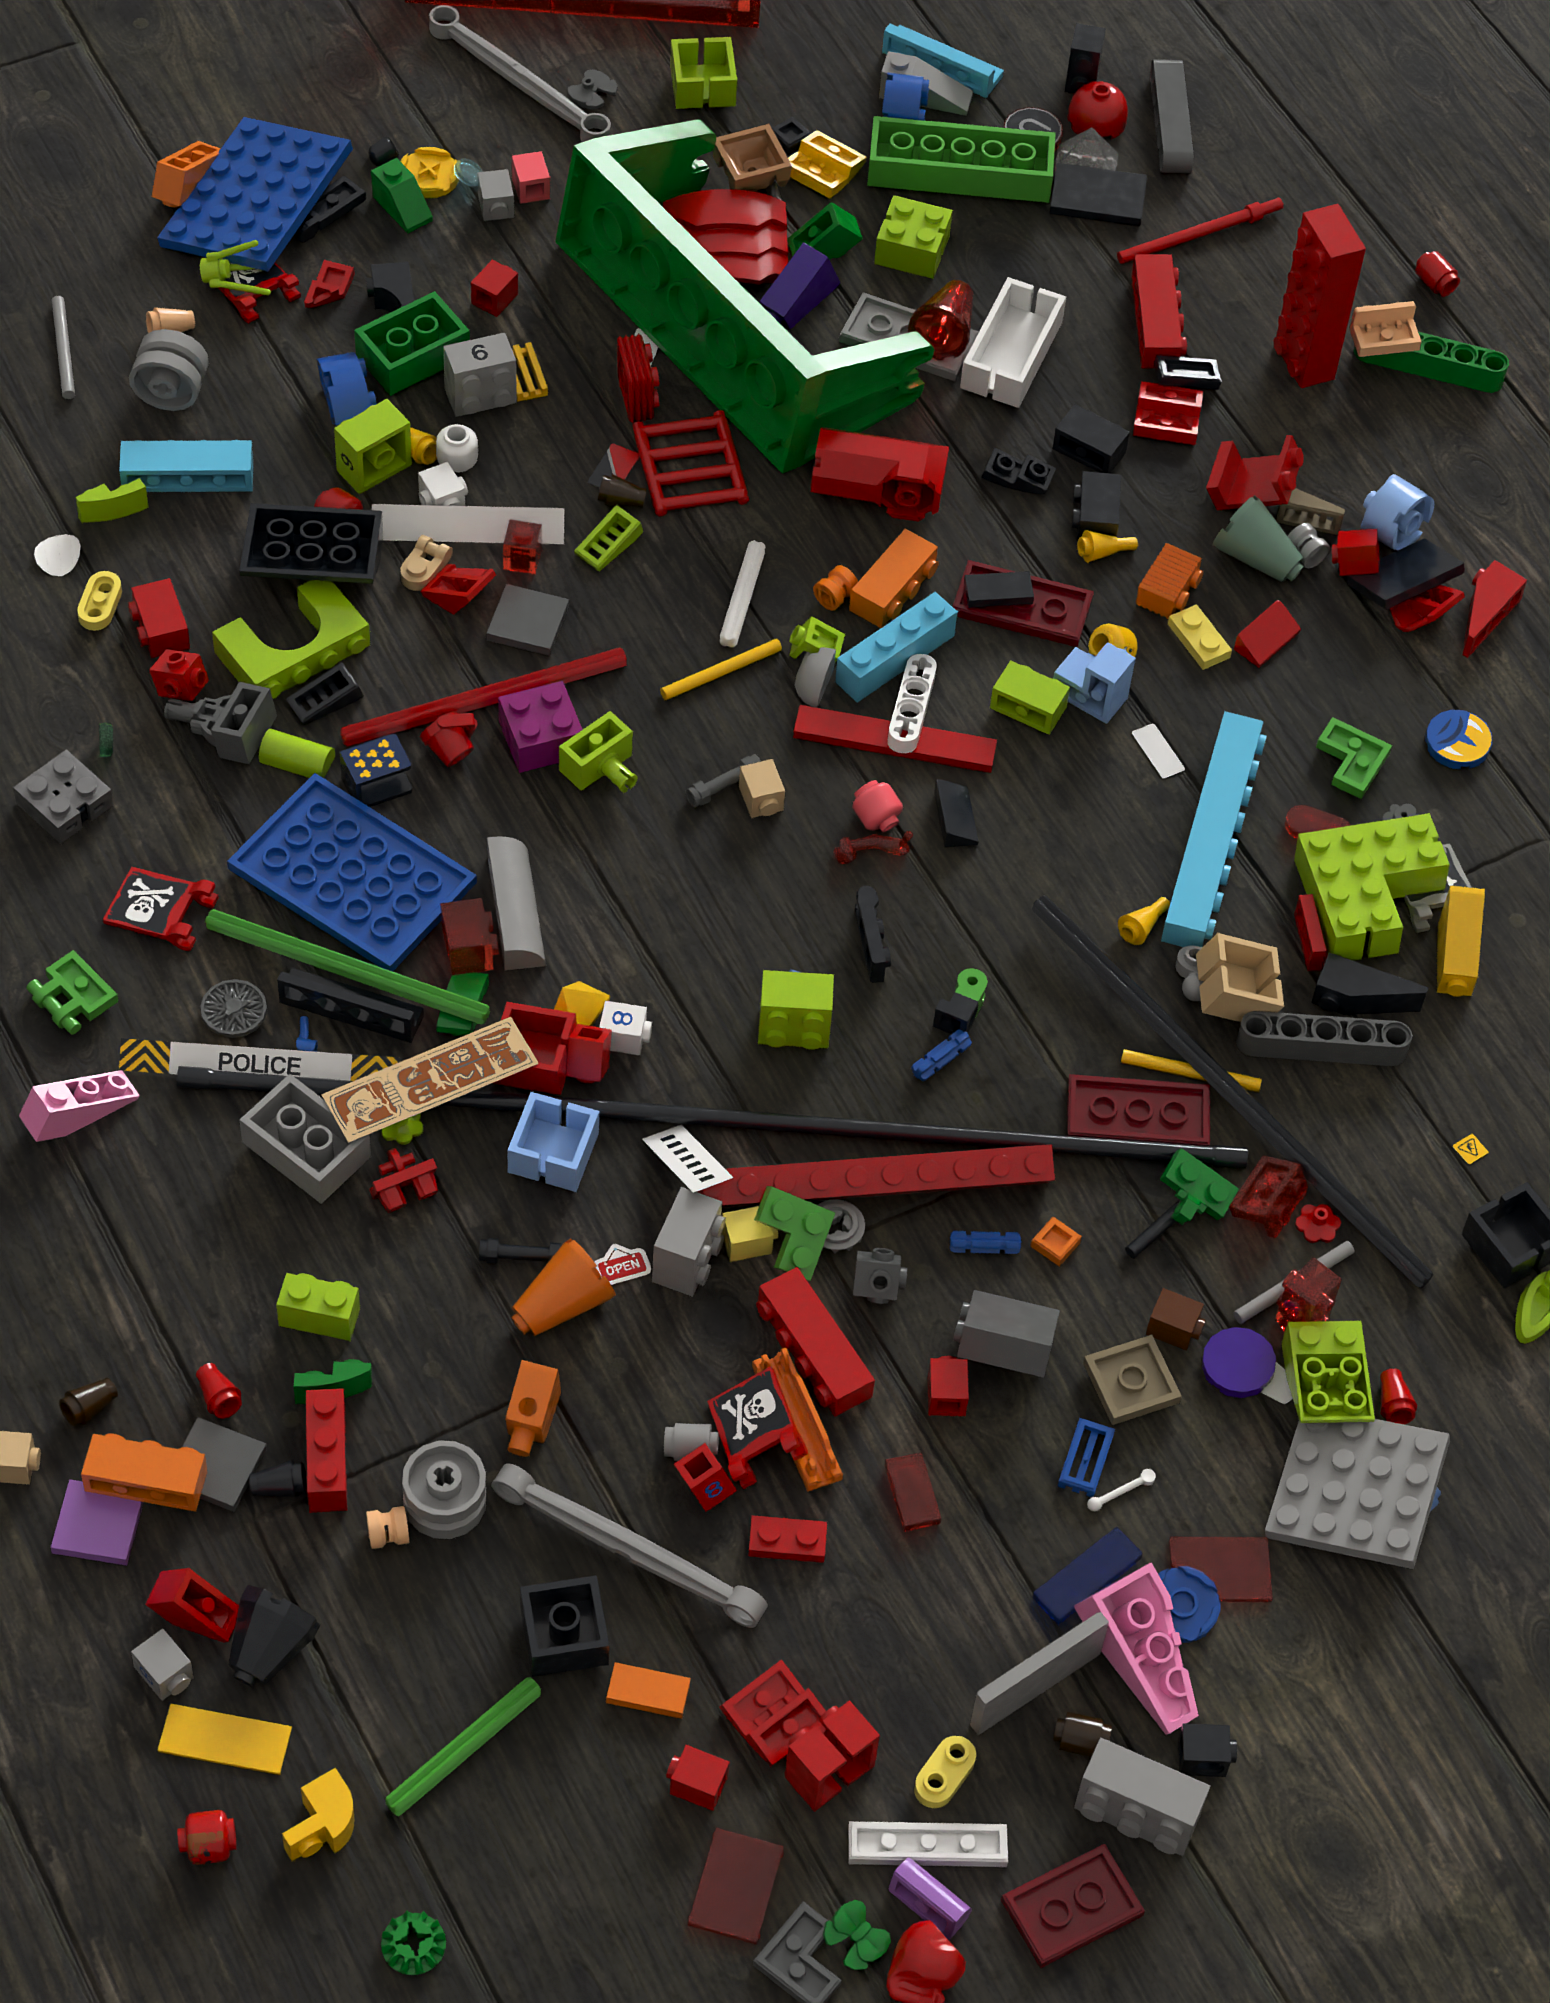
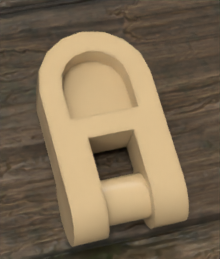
M421 535L416 542L415 548L400 568L402 584L410 590L421 591L447 565L452 556L453 548L445 544L437 545L433 543L432 538ZM427 555H430L434 558L432 559V561H429L425 559V557Z

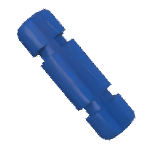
M957 1030L948 1037L950 1041L945 1039L924 1055L925 1060L920 1058L911 1067L914 1076L921 1081H926L935 1074L934 1070L938 1072L959 1055L958 1051L960 1053L964 1052L972 1044L968 1033Z
M953 1231L950 1234V1250L957 1253H965V1249H970V1253H1000V1250H1004L1005 1254H1017L1021 1249V1236L1018 1232H1005V1235H1000V1232L971 1231V1235H966V1231Z

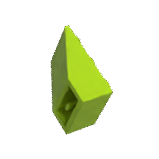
M1361 1321L1288 1322L1282 1340V1351L1286 1378L1300 1423L1374 1422L1375 1416Z

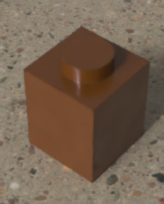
M1163 1288L1150 1316L1146 1335H1152L1153 1338L1187 1351L1192 1338L1199 1340L1204 1329L1206 1320L1200 1318L1204 1304Z

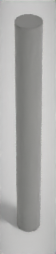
M55 296L52 298L62 396L65 399H72L75 397L65 301L63 297Z
M1349 1241L1340 1244L1233 1312L1234 1318L1239 1324L1246 1322L1355 1252L1353 1245Z

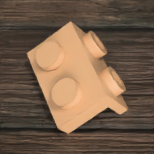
M1414 301L1356 307L1353 311L1349 330L1358 356L1365 357L1420 350L1422 341L1413 319L1416 310Z

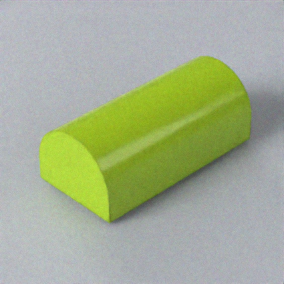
M271 728L266 731L259 749L260 763L308 778L314 773L325 778L335 758V749Z

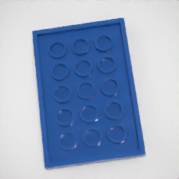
M243 117L188 199L177 209L157 237L160 247L206 257L207 253L219 252L257 240L258 246L224 257L223 259H228L229 263L269 271L353 150L351 140Z
M316 773L227 861L230 871L375 965L392 972L477 883L476 874Z

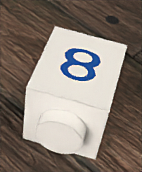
M605 1001L600 1028L612 1029L610 1051L634 1055L641 1054L643 1042L649 1043L652 1030V1022L646 1021L647 1007Z

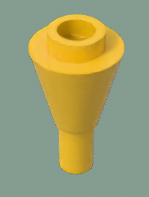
M1088 530L1083 532L1082 537L1077 542L1078 553L1087 563L1115 554L1118 551L1136 550L1138 547L1136 537L1117 538L1116 536Z
M1161 897L1151 906L1121 916L1118 920V929L1121 937L1133 945L1143 944L1159 916L1169 909V900Z

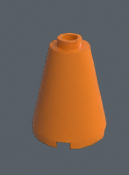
M570 1238L563 1243L513 1305L512 1309L516 1314L511 1319L524 1335L530 1331L536 1336L609 1301L616 1293L605 1276L602 1277L596 1269L597 1265L574 1239Z

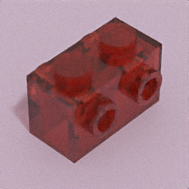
M1314 1257L1300 1271L1293 1269L1282 1283V1287L1285 1289L1276 1302L1279 1308L1275 1321L1279 1323L1284 1332L1288 1322L1330 1321L1329 1316L1336 1303L1335 1299L1342 1279Z

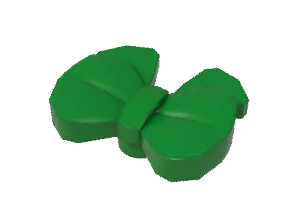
M858 1900L843 1904L833 1915L832 1921L828 1920L824 1925L823 1936L826 1945L832 1946L847 1937H850L851 1941L854 1942L843 1960L844 1966L852 1970L867 1969V1963L873 1962L884 1955L891 1943L888 1931L872 1928L870 1923L866 1921V1906Z

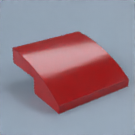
M1141 381L1133 436L1196 445L1203 391Z
M782 1659L719 1707L740 1735L770 1766L788 1754L789 1741L796 1733L804 1728H807L809 1731L815 1726H820L819 1719L826 1712L809 1688L804 1690Z

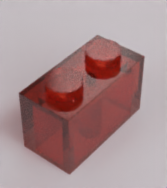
M482 898L440 903L442 932L452 975L494 970L493 955H499L496 934L490 935L489 933L493 932L491 911H484Z

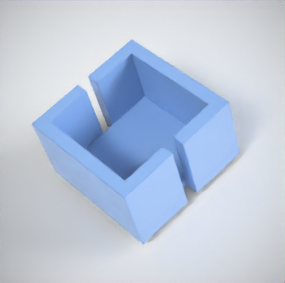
M530 1092L507 1150L508 1173L539 1181L540 1176H544L546 1184L577 1192L599 1135V1111L568 1102L566 1107V1127L561 1126L562 1100Z

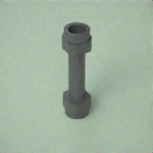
M756 754L746 756L739 760V766L705 784L701 780L692 784L690 788L685 790L689 803L693 807H697L710 802L711 795L739 781L740 766L761 762L760 758Z

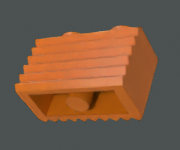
M1165 543L1162 551H1160L1139 585L1136 604L1144 609L1148 608L1149 611H1154L1155 614H1160L1162 617L1165 616L1167 619L1177 609L1182 611L1190 596L1188 590L1190 587L1196 589L1202 579L1203 571L1200 570L1202 558L1169 543Z

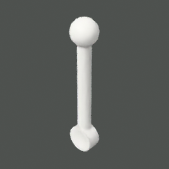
M1145 1469L1139 1478L1099 1498L1091 1497L1087 1502L1088 1508L1096 1512L1101 1509L1102 1504L1142 1484L1152 1485L1156 1478L1155 1472L1151 1469Z

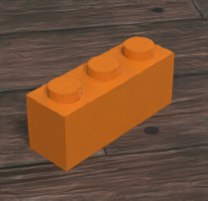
M904 529L851 589L849 611L879 628L884 627L890 619L894 620L897 618L908 598L913 599L925 578L930 579L936 572L939 564L936 561L938 546Z
M110 1433L105 1436L93 1434L81 1477L84 1491L196 1512L207 1475L205 1454L193 1448L181 1447L175 1449L164 1447L158 1442L151 1440L136 1442L126 1440L117 1434Z

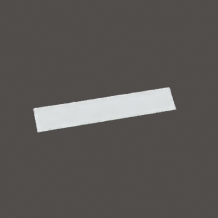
M372 504V510L382 511L383 540L417 541L421 535H425L436 542L507 543L506 538L508 536V543L564 544V508Z

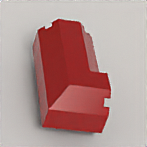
M821 427L815 453L816 460L815 466H813L811 492L875 502L879 507L883 503L887 507L886 513L892 518L918 522L925 518L926 513L932 511L933 515L939 511L949 446Z

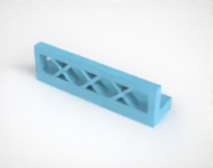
M889 24L884 30L882 53L887 54L890 51L918 57L973 90V93L984 98L988 97L1003 77L1004 70L902 25L897 27Z

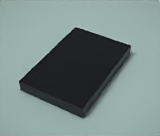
M1057 163L1050 214L1140 226L1147 175Z
M1424 538L1381 558L1379 573L1346 575L1349 586L1387 610L1465 573V567L1462 561Z

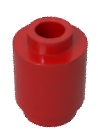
M1438 251L1426 252L1417 260L1416 275L1435 294H1440L1443 297L1448 296L1460 284L1457 270Z

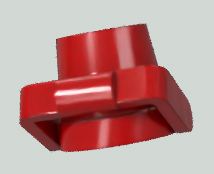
M455 711L440 716L419 737L425 746H428L447 767H451L463 760L474 750L470 738L477 728V720L474 718L473 713L456 714Z

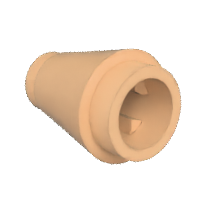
M154 308L153 311L146 313L147 331L150 333L154 330L168 329L184 332L194 329L195 318L193 311Z

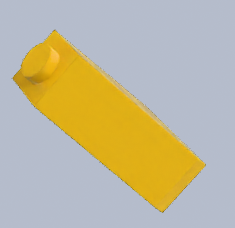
M1450 886L1438 922L1437 993H1446L1452 996H1472L1478 978L1485 889Z

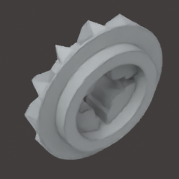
M838 1199L827 1200L818 1204V1206L835 1212L831 1225H835L843 1218L842 1231L837 1230L831 1235L828 1232L823 1248L831 1249L835 1254L843 1249L850 1251L856 1243L861 1242L865 1231V1220L856 1206Z

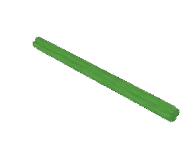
M215 909L210 910L208 916H206V927L212 931L477 1024H485L489 1017V1006L473 999Z

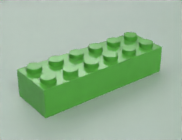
M874 116L867 186L1049 203L1053 180L1055 132Z

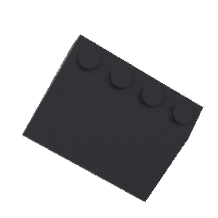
M251 503L239 574L240 576L373 584L380 564L383 544L382 511Z

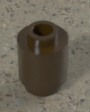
M1067 1711L1065 1719L1057 1718L1053 1741L1060 1742L1059 1750L1092 1757L1100 1737L1110 1741L1112 1725L1103 1724V1719Z

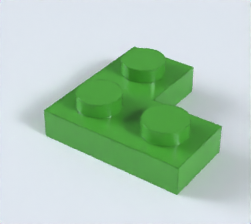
M1332 717L1319 737L1316 748L1343 760V763L1333 777L1331 785L1362 799L1388 758L1392 745Z
M767 1186L754 1220L786 1233L774 1268L788 1272L798 1267L805 1279L811 1281L835 1212L772 1186Z

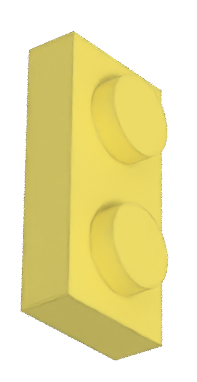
M1197 604L1169 616V627L1202 670L1231 657L1232 649Z

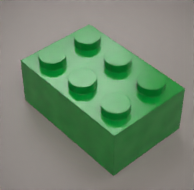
M435 291L354 330L355 350L358 359L364 358L368 371L390 396L444 370L443 346L470 340L469 329Z

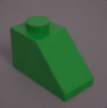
M398 158L371 170L372 197L407 234L433 221V216L415 176Z
M831 202L788 237L787 241L792 256H794L804 242L829 259L843 256L863 238L855 216Z

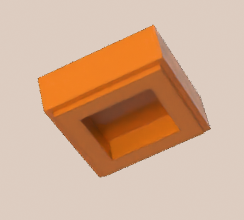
M1052 1217L1031 1240L1030 1247L1060 1267L1081 1243L1082 1236L1055 1217Z

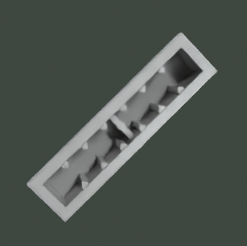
M503 836L487 837V858L504 970L546 966L528 849L524 843L514 838Z

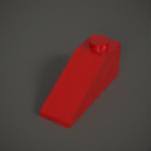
M1496 560L1486 570L1481 568L1472 581V585L1475 587L1470 602L1462 654L1466 658L1479 647L1521 601L1527 579Z

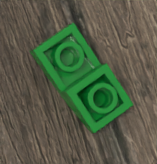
M454 970L447 991L481 1002L489 987V975ZM440 1011L437 1032L450 1033L455 1036L467 1035L474 1031L477 1023Z
M348 1359L344 1362L334 1361L332 1375L324 1374L320 1371L295 1373L293 1386L295 1404H306V1390L344 1388V1398L371 1388V1363Z

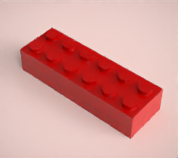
M1339 204L1303 212L1301 226L1298 228L1296 248L1293 251L1292 267L1288 273L1287 290L1283 296V308L1278 318L1279 326L1277 335L1274 338V348L1276 353L1283 357L1287 364L1289 375L1296 379L1300 388L1335 379L1366 251L1364 244Z

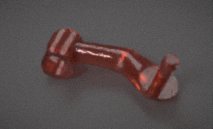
M906 831L902 839L877 834L853 840L844 837L839 842L841 847L834 848L833 852L840 864L852 862L857 856L856 851L864 849H880L894 855H905L910 850L907 842L912 839L913 833Z

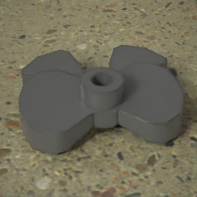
M593 69L587 70L584 73L581 84L568 87V99L578 107L598 109L604 105V100L596 93L601 91L606 94L616 95L618 86L614 79L610 80L603 72Z

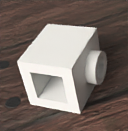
M448 462L418 472V495L421 505L465 506V495L468 494L466 483L461 476H456Z

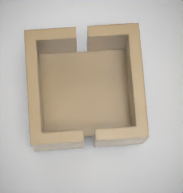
M1217 933L1196 953L1198 979L1204 981L1199 986L1202 1013L1241 1022L1243 1016L1249 1012L1278 1013L1284 1007L1281 980L1276 979L1280 975L1276 947Z

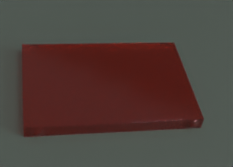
M1174 1536L1169 1538L1171 1568L1189 1566L1202 1571L1214 1582L1218 1590L1220 1602H1272L1267 1537Z
M716 1828L712 1835V1844L691 1914L688 1916V1926L757 1944L761 1936L760 1930L780 1860L784 1856V1846Z

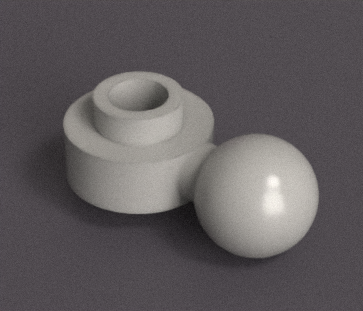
M1195 945L1183 947L1178 952L1175 967L1179 975L1185 978L1182 984L1184 996L1191 1001H1201L1199 986L1204 981L1198 979L1196 953L1202 947Z

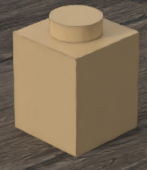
M773 759L740 766L739 788L751 818L762 815L770 816L779 811H784L785 789Z
M0 1431V1482L30 1484L32 1471H38L41 1457L40 1448H35L32 1433Z

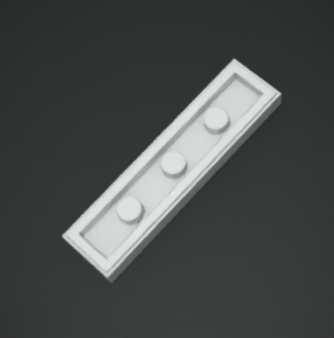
M849 1821V1864L900 1865L910 1857L918 1865L1007 1867V1824Z

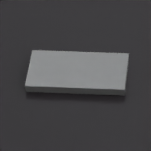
M863 292L840 333L839 342L855 346L917 331L934 347V354L932 360L915 368L956 381L963 368V362L979 331Z
M1097 1612L979 1690L976 1695L970 1726L977 1735H980L1099 1656L1109 1625V1621L1101 1612Z

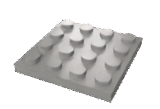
M1375 1419L1374 1422L1300 1423L1298 1421L1265 1528L1266 1538L1414 1569L1449 1447V1433Z

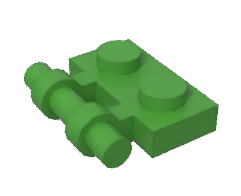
M74 950L45 969L46 976L50 980L49 982L42 985L37 979L29 982L26 988L33 995L32 1000L40 1008H46L52 1015L53 1022L59 1028H65L71 1035L76 1034L81 1029V1024L75 1019L81 1012L89 1021H92L118 1003L117 993ZM63 993L70 1001L62 1005L55 997Z

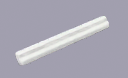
M753 540L748 544L720 633V644L733 648L737 645L765 555L766 546L762 542Z

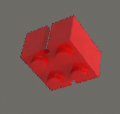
M507 1002L501 1020L509 1017L513 1019L539 1064L493 1082V1084L561 1095L567 1077L568 1039L577 1025L576 1013Z
M850 1700L840 1708L833 1706L828 1709L819 1719L820 1726H815L809 1731L807 1728H804L789 1741L785 1778L814 1812L842 1791V1787L831 1776L834 1772L849 1786L875 1766L880 1734Z

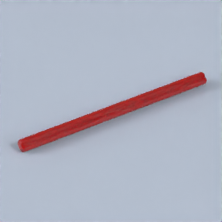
M622 648L612 649L348 725L340 729V735L345 746L355 745L434 722L440 716L455 711L456 714H462L497 704L498 697L560 681L566 684L626 666V655Z

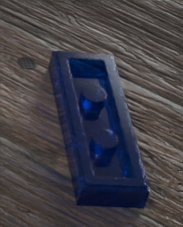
M1116 1527L1033 1593L1032 1598L1059 1625L1076 1611L1074 1605L1108 1586L1142 1558L1143 1553Z

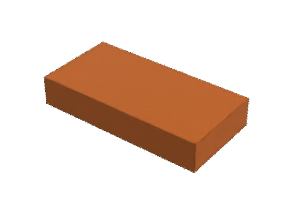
M615 1662L606 1703L682 1719L691 1678Z

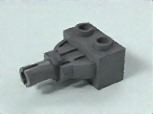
M243 682L238 683L232 695L217 699L205 697L196 703L170 698L168 700L169 703H166L164 709L166 719L190 723L192 733L203 735L208 743L215 746L219 758L250 764L261 745L266 731L271 728L277 717L270 688Z

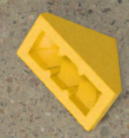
M578 981L562 987L554 1010L576 1013L577 1024L593 1026L604 1008L605 1001L610 1000V995Z

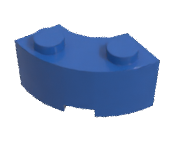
M354 352L316 358L321 387L327 400L332 424L339 425L344 420L351 419L364 412L368 407L377 404L374 391L368 392L364 377H367V370L364 358L358 359Z

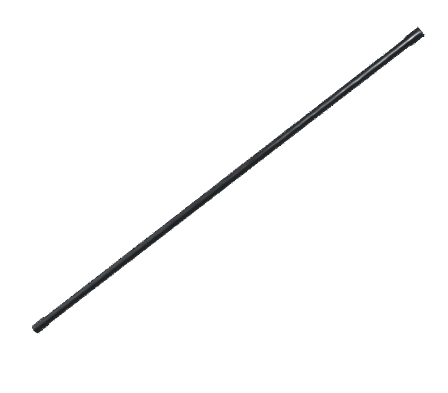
M179 1066L177 1071V1087L270 1092L287 1076ZM294 1076L318 1096L353 1082ZM474 1090L445 1102L441 1106L523 1112L530 1094ZM548 1096L562 1100V1115H566V1107L569 1102L599 1111V1118L990 1148L1052 1144V1152L1159 1161H1170L1174 1153L1182 1148L1204 1164L1246 1169L1248 1160L1247 1147L1221 1145L1210 1147Z

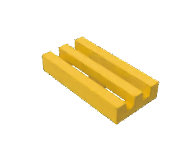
M525 343V348H520L519 344L513 345L512 351L528 390L527 392L522 391L516 374L517 402L548 396V387L532 343ZM526 356L538 386L537 390H535L524 360Z

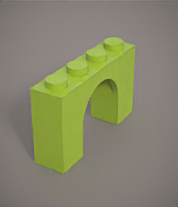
M310 580L297 587L299 609L318 631L315 639L306 646L294 650L271 648L264 644L240 617L212 632L214 653L238 682L270 688L272 698L274 699L281 692L294 685L302 684L311 676L324 669H330L339 661L362 652L366 647L370 646L369 624L332 581Z

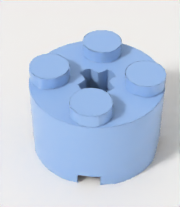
M1392 474L1377 492L1371 491L1365 498L1363 507L1366 508V512L1361 524V530L1377 529L1378 541L1398 551L1419 539L1423 532L1418 529L1423 520L1429 523L1434 510V500L1396 474Z

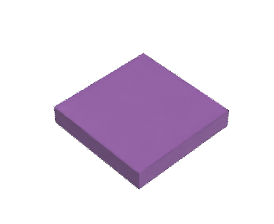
M69 1479L51 1544L52 1554L127 1565L144 1502L84 1491L82 1481Z

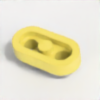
M100 571L89 578L77 609L79 622L84 628L96 631L104 629L111 623L122 595L121 580L115 573Z
M962 1736L945 1738L916 1777L914 1787L915 1796L921 1804L929 1808H940L948 1804L972 1771L976 1760L975 1747L968 1739ZM952 1750H959L964 1756L954 1758L950 1752ZM935 1779L940 1781L942 1786L933 1788L928 1782Z

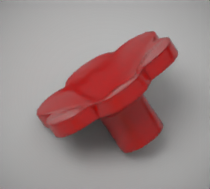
M1308 1204L1302 1207L1301 1216L1296 1219L1295 1226L1298 1231L1304 1233V1238L1308 1242L1316 1243L1321 1240L1329 1243L1334 1240L1336 1231L1341 1226V1220L1333 1214L1331 1207L1328 1205L1320 1204L1314 1206Z

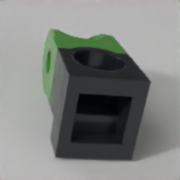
M970 968L963 970L958 975L956 990L950 1002L941 998L935 1008L932 1027L950 1034L957 1030L969 1032L985 999L988 981L982 971Z

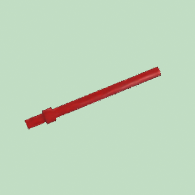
M1276 198L1261 204L1255 202L1246 205L1241 211L1117 252V259L1120 264L1134 260L1135 254H1152L1246 221L1253 223L1262 220L1264 215L1282 210L1283 202L1281 198Z

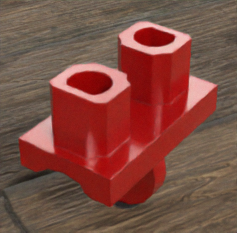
M393 1148L387 1151L389 1161L378 1165V1169L381 1175L392 1171L394 1174L374 1181L372 1183L373 1187L369 1189L372 1198L376 1199L379 1197L386 1211L391 1213L407 1204L401 1190L403 1187L412 1184L419 1200L426 1199L437 1193L438 1188L434 1176L437 1166L432 1158L405 1169V1166L415 1163L413 1154L409 1153L400 1157L398 1151Z

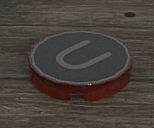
M1025 107L1017 109L1009 114L1004 121L1003 128L1055 132V151L1062 142L1063 126L1060 120L1050 111L1042 108Z

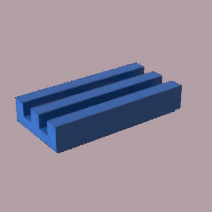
M1079 1418L1057 1487L1065 1489V1486L1072 1487L1073 1492L1079 1493L1081 1490L1087 1492L1086 1496L1094 1497L1115 1433L1114 1428ZM1084 1429L1091 1431L1077 1476L1074 1478L1069 1476ZM1098 1434L1105 1435L1089 1483L1083 1480Z

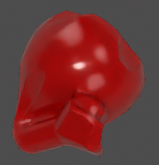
M931 1920L912 1924L904 1931L897 1943L889 1967L886 1984L888 1994L893 2000L902 2003H944L945 1997L942 1991L953 1988L965 1972L966 1961L964 1957Z

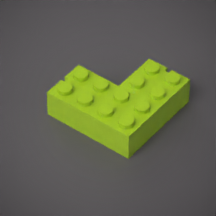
M1430 813L1298 834L1294 861L1306 894H1313L1328 954L1330 952L1350 960L1362 959L1366 931H1370L1367 948L1368 958L1399 953L1403 925L1393 899L1402 898L1405 895L1445 890L1450 864L1441 841H1438L1439 836Z

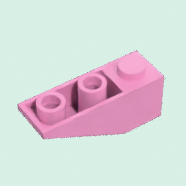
M122 1070L33 1086L19 1117L34 1140L39 1142L67 1136L136 1101L140 1095Z

